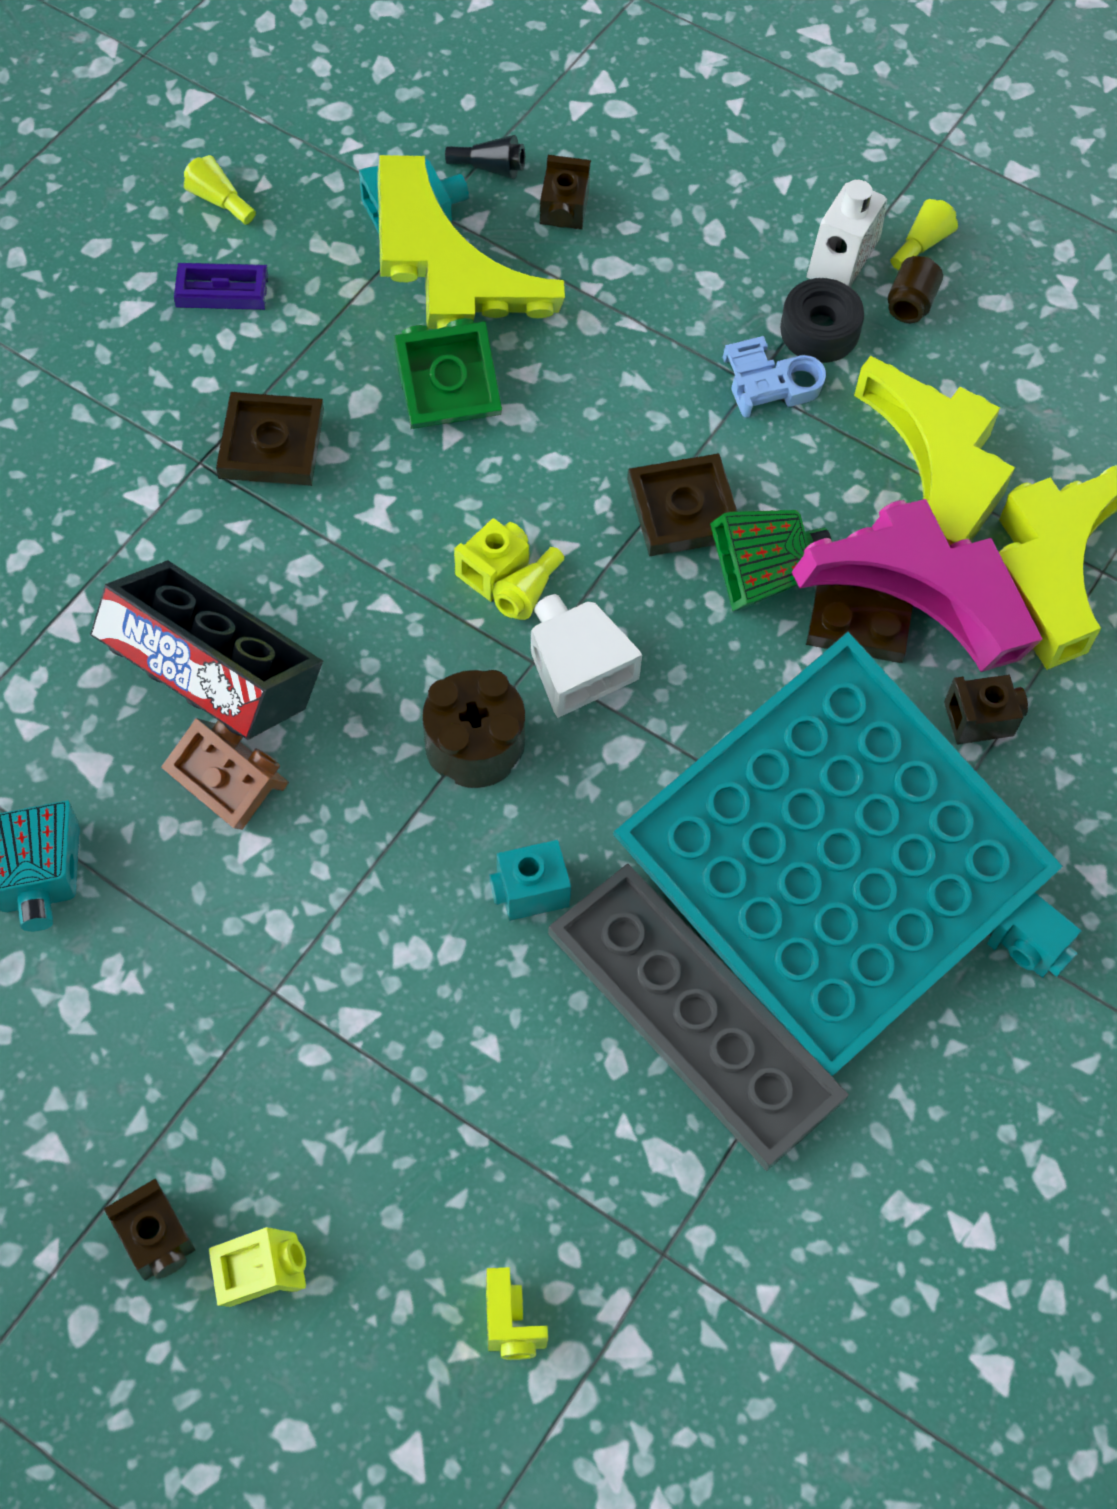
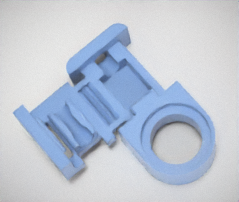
M764 336L726 345L722 357L724 363L730 362L735 376L731 390L741 414L747 418L750 417L752 408L756 405L784 398L787 407H791L816 399L822 390L826 378V370L823 364L812 356L800 355L777 361L774 368V360L768 361L764 352L768 347ZM797 371H806L815 378L816 384L811 387H801L793 381L791 375Z

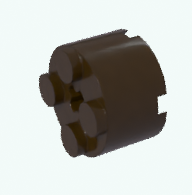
M467 670L437 680L430 686L423 707L424 743L430 765L440 775L443 773L447 777L454 779L455 784L468 788L494 785L504 780L511 773V769L518 762L519 758L521 759L524 752L525 708L520 694L509 683L505 674L497 670Z

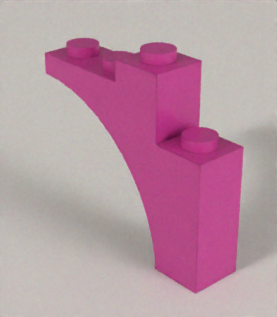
M926 499L907 504L905 500L892 502L880 510L879 518L872 527L860 529L846 539L832 542L830 538H824L810 544L805 548L804 556L792 571L799 588L827 584L855 585L888 593L914 605L938 621L961 643L977 664L980 672L1021 661L1042 640L992 538L971 543L970 539H963L949 546Z

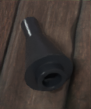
M516 135L475 144L472 147L447 146L445 149L446 164L472 165L475 168L515 179L517 172L523 171L525 167L524 144L518 143Z

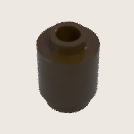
M912 256L902 262L888 294V309L895 319L911 324L920 321L922 317L929 313L943 281L942 269L936 262L924 256Z

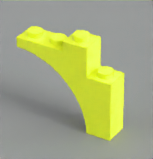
M379 155L380 277H391L396 282H412L417 280L418 277H425L426 323L429 329L447 327L449 322L462 318H469L474 321L475 312H482L483 316L489 318L505 317L509 312L526 313L531 318H547L552 316L553 313H559L565 298L564 280L545 279L514 271L493 261L466 241L448 220L435 198L425 166V156Z
M870 355L861 367L854 396L880 413L906 442L919 469L923 487V498L927 500L949 546L963 539H970L972 541L1004 496L1015 467L1007 464L1000 457L981 449L991 435L1000 407L962 387H959L954 395L949 398L934 387L925 385L902 373L893 365L886 364Z
M1117 465L1108 468L1096 478L1083 483L1081 481H1074L1061 490L1057 488L1051 478L1034 484L1030 482L1023 483L1008 494L1006 504L999 518V521L1014 542L1001 549L999 554L1042 637V640L1033 650L1046 670L1087 654L1101 630L1091 610L1086 594L1083 563L1087 539L1098 526L1117 512Z

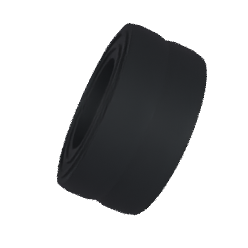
M813 278L803 281L790 291L785 300L780 323L782 339L789 350L797 356H812L821 363L840 360L847 356L858 343L864 321L863 303L859 295L851 287L838 280ZM817 314L830 317L834 323L830 326H820L814 324L810 318Z

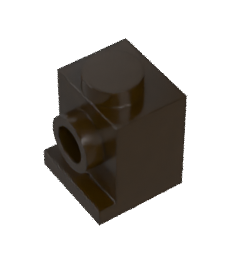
M548 155L540 198V224L560 228L583 229L590 187L591 160Z
M1010 674L966 681L964 676L955 677L944 700L957 745L1013 737L1024 716L1028 713L1026 692L1022 687L1014 688Z
M156 1178L104 1208L136 1270L144 1281L152 1276H155L156 1279H161L173 1274L187 1262L185 1256L195 1251L192 1242ZM155 1223L160 1224L159 1232L155 1237L151 1239L140 1237L141 1231Z

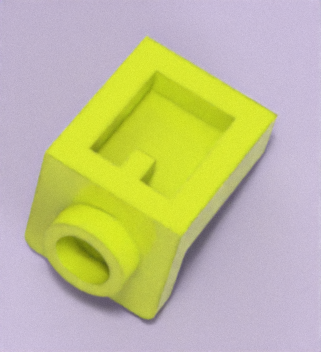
M266 1227L209 1248L218 1306L232 1307L278 1290L297 1292L306 1288L304 1276L306 1256L294 1232Z
M510 1267L487 1268L488 1351H501V1358L506 1360H522L536 1357V1349L547 1347L548 1326L512 1327V1321H523L522 1285H511Z

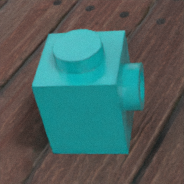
M558 839L497 853V873L489 874V881L494 902L496 905L505 904L509 921L570 907L571 883Z

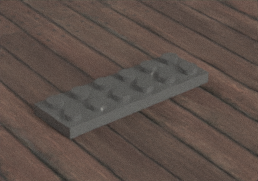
M628 863L548 927V935L766 1171L840 1107L849 1096L836 1080Z

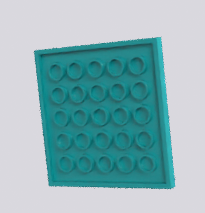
M849 632L634 813L613 833L614 837L750 992L831 1076L837 1073L1063 867Z

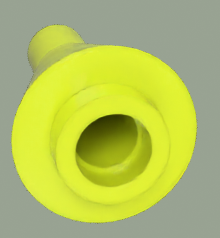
M213 156L197 157L188 164L184 171V189L223 209L229 210L245 225L254 219L256 211L237 195V191Z
M928 199L924 201L906 238V242L890 259L894 268L899 270L905 259L923 253L957 231L958 221L956 219V212L950 204L943 200Z
M550 547L535 563H531L494 583L492 593L498 610L509 618L518 620L528 619L548 582L550 574L564 561L563 553L556 547Z

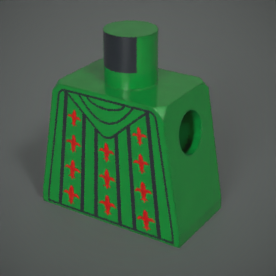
M798 510L727 512L710 523L732 612L797 586L798 584L792 573L793 569L804 556L806 547L820 539H831L827 528L823 527L805 531L801 514Z

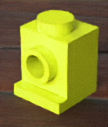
M491 519L465 545L460 543L454 548L455 575L491 602L494 600L492 593L494 583L529 565L527 535L513 522H508L504 526L496 519Z

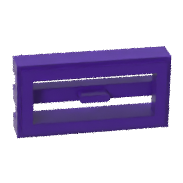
M178 263L174 289L176 308L265 310L266 282H268L267 265ZM229 281H243V282H256V283H242V282H229Z

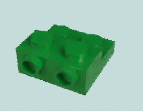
M462 318L449 322L447 327L429 330L428 326L416 325L402 330V334L394 335V350L401 387L404 391L410 429L501 415L502 406L485 321L474 323L473 319Z

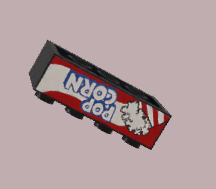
M169 560L105 584L90 633L92 637L106 645L112 653L124 657L145 671L151 679L163 683L184 697L190 705L202 709L223 723L230 732L247 740L305 710L323 664L322 659Z

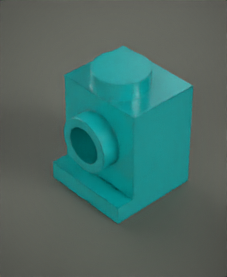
M1034 893L996 927L987 945L996 950L1002 944L1009 950L1010 956L1019 966L1026 970H1033L1042 978L1049 971L1058 977L1078 954L1071 946L1082 930L1037 893Z

